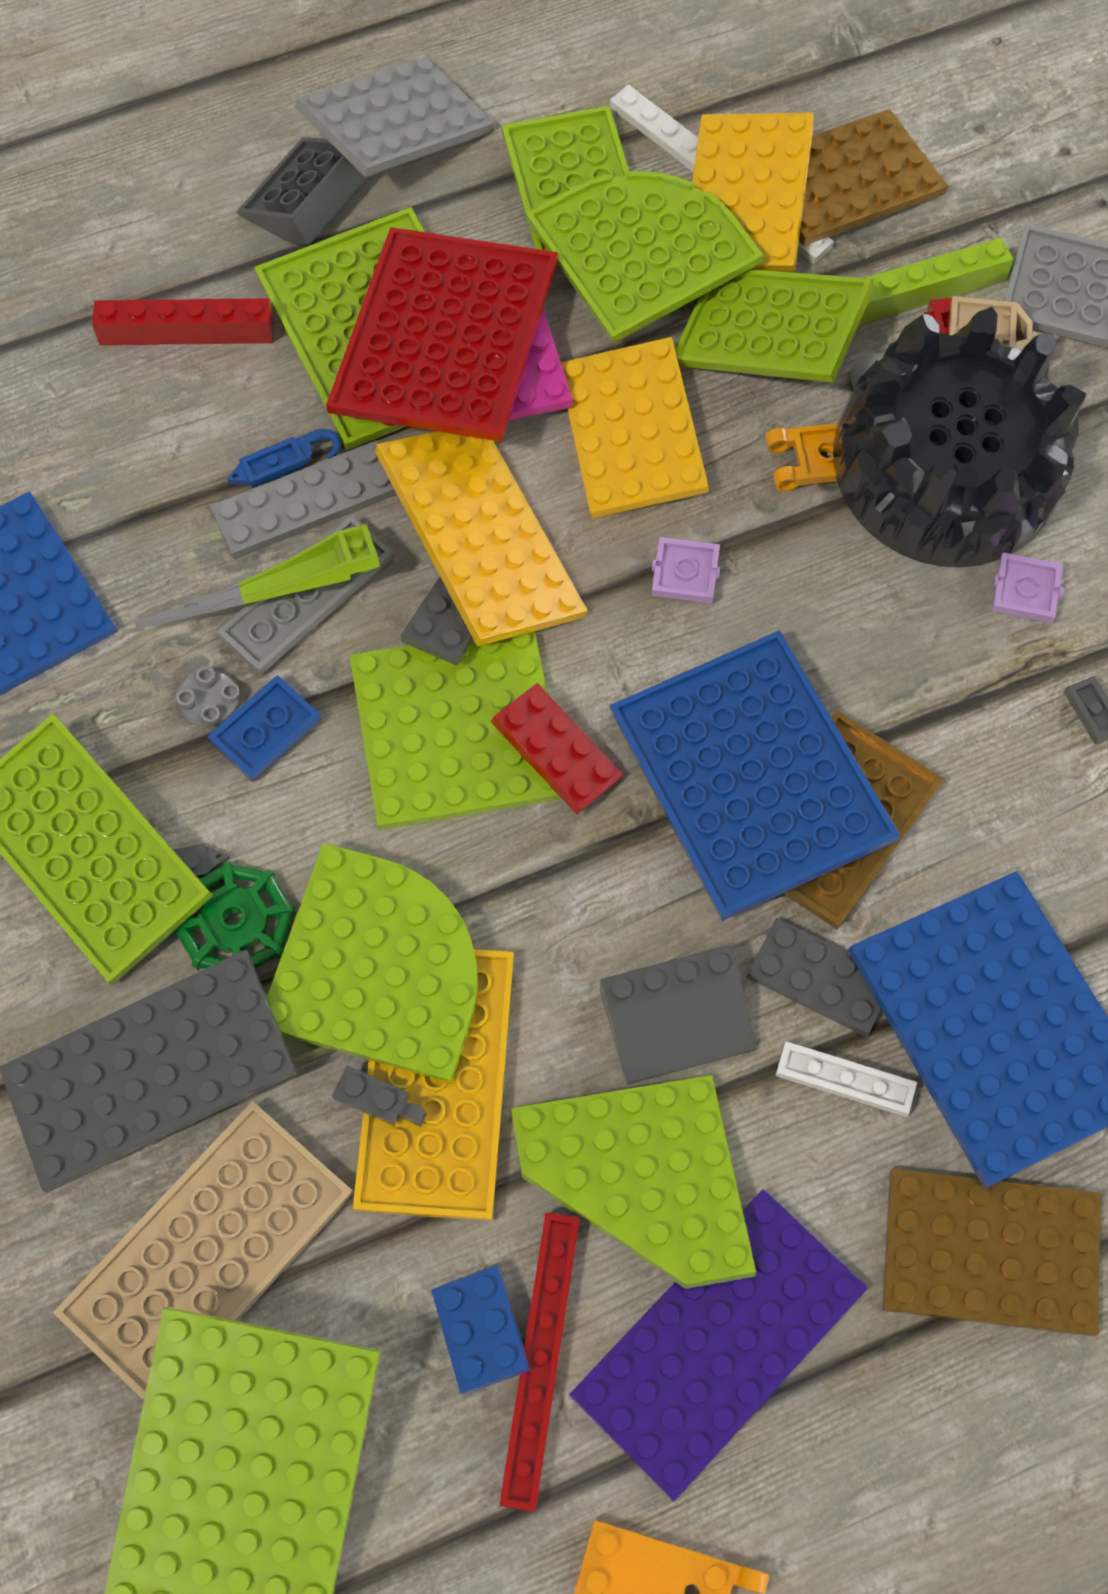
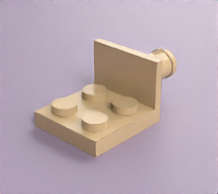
M952 296L949 335L958 333L977 312L989 307H993L998 314L995 338L999 339L1005 346L1017 347L1023 350L1034 336L1041 334L1040 332L1032 331L1033 321L1017 302Z

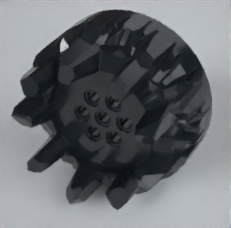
M993 307L977 312L967 325L953 335L939 333V324L928 314H922L904 327L898 339L889 344L882 359L877 358L863 376L860 377L842 411L836 426L833 442L834 470L843 499L854 517L872 536L895 552L918 562L940 567L962 568L980 566L1000 560L1002 552L1008 554L1017 552L1042 530L1063 497L1074 469V454H1072V451L1079 436L1077 414L1087 394L1070 384L1057 388L1049 382L1047 376L1049 362L1056 348L1054 333H1041L1034 336L1023 350L1017 347L1005 346L999 339L995 338L998 314ZM961 403L967 404L969 408L964 407ZM933 413H938L943 418H938ZM986 420L992 421L995 425L987 423ZM958 430L966 432L967 435L961 434ZM930 440L937 441L940 446L934 445ZM983 447L989 448L993 453L987 452ZM956 458H961L966 463H961Z

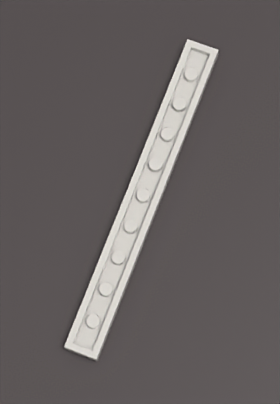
M627 85L610 99L609 106L614 112L694 172L698 144L697 136L630 85ZM827 237L805 246L799 241L797 253L815 265L833 249L834 241Z

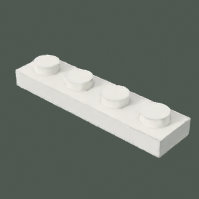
M785 1041L775 1075L904 1117L909 1115L917 1085L915 1081Z

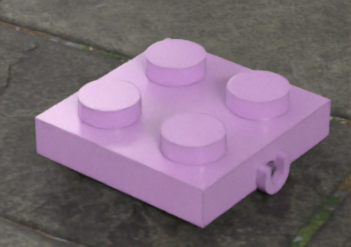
M659 537L657 558H653L652 564L654 579L651 596L712 604L715 580H719L720 567H717L720 544Z
M1002 552L998 573L994 576L993 587H995L991 611L1053 623L1056 617L1057 603L1063 593V587L1060 586L1063 564Z

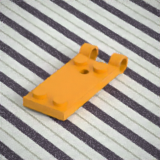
M838 423L787 429L775 428L766 433L765 439L770 453H782L790 447H794L798 467L784 466L774 471L773 477L778 491H791L801 485L837 482L833 464V442ZM824 451L829 452L831 457L825 458L821 456V453Z
M594 1520L574 1594H685V1588L690 1584L697 1586L699 1594H731L733 1585L756 1593L766 1594L770 1575Z

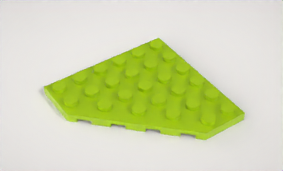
M712 1075L511 1108L522 1178L532 1185L536 1184L549 1193L551 1198L573 1213L575 1211L589 1220L591 1225L613 1240L616 1239L630 1248L632 1253L654 1268L658 1267L674 1278L673 1281L685 1289L756 1276L755 1264Z

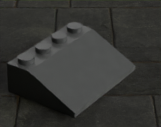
M302 137L237 210V213L242 218L289 243L309 245L317 239L321 230L334 219V215L340 208L349 202L352 194L359 186L366 182L367 177H364L327 139Z
M730 945L602 978L600 981V994L627 1085L757 1050L740 975Z

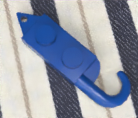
M324 428L314 430L297 438L293 436L240 458L239 465L227 478L228 483L251 485L252 488H255L303 468L312 459L311 445L321 440L333 442V449L327 454V458L330 459L339 453L342 445L341 439L336 432Z

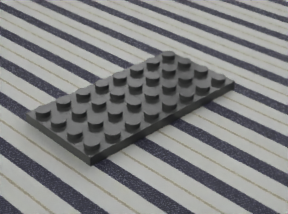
M246 950L0 1066V1072L42 1191L47 1193L298 1073L251 957Z

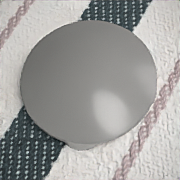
M201 667L181 684L176 694V701L180 713L191 723L199 726H215L223 723L237 711L240 704V691L230 676L215 671L210 667Z

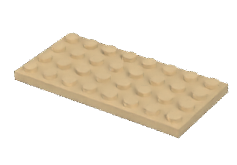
M252 1101L55 1309L53 1314L144 1401L163 1308L167 1306L239 1321L354 1194L353 1190Z

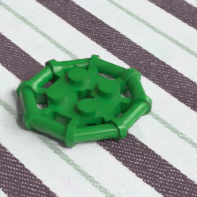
M231 861L224 862L223 866L199 879L207 889L225 880L226 885L212 892L213 896L202 905L203 909L201 915L199 913L198 918H191L190 916L173 931V933L177 934L192 960L191 965L195 969H206L223 961L224 959L210 957L215 949L221 950L224 953H232L233 956L258 942L265 948L250 956L255 968L276 956H282L283 946L292 916L296 914V909L294 905L289 903L277 883L274 872L231 864ZM234 878L255 883L252 888L246 887L247 889H244L234 884ZM264 890H267L275 903L274 906L266 908L259 896ZM233 912L235 915H239L241 913L242 917L239 919L238 924L227 925L225 923L229 919L227 914ZM269 918H278L271 939L265 935ZM201 929L206 937L207 942L201 948L193 937L192 931Z

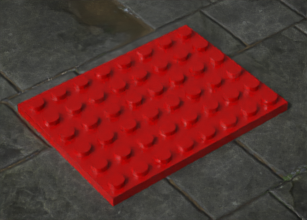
M390 227L327 400V413L503 442L558 263V252Z

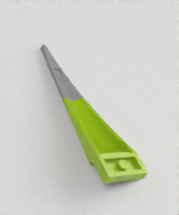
M367 524L336 531L289 559L241 582L189 603L135 621L136 628L140 629L351 580L350 574L365 573L371 569L380 567L379 559Z

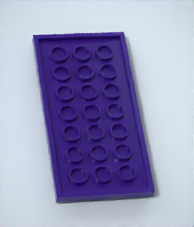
M764 1189L742 1210L755 1264L756 1276L686 1289L674 1282L569 1394L576 1404L673 1502L868 1289L863 1282Z

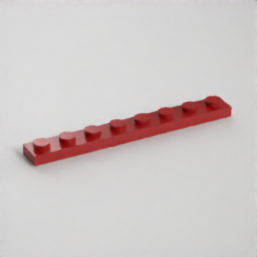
M545 1212L524 1344L531 1371L519 1376L499 1502L500 1507L536 1512L580 1217Z

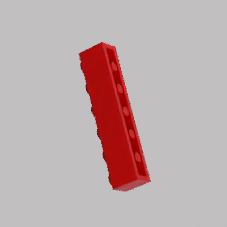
M270 298L94 300L92 326L99 346L273 343L274 316Z

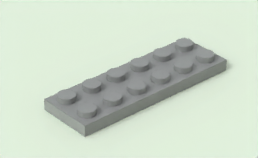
M377 441L210 505L211 512L233 560L397 495L375 454Z
M350 515L326 537L336 531L363 524ZM369 530L378 555L380 567L365 573L350 574L351 580L248 603L216 631L217 635L251 668L261 675L394 558V551Z

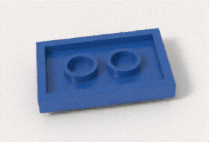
M276 675L207 737L215 748L253 782L316 726L322 718L320 713L282 678Z
M496 1265L431 1289L460 1394L466 1395L531 1371L500 1267Z

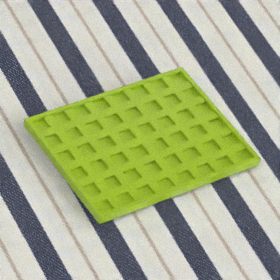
M167 1306L164 1307L161 1314L104 1594H334L381 1350Z

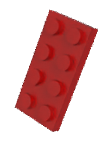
M538 683L498 712L490 721L576 815L604 794L623 776V773Z

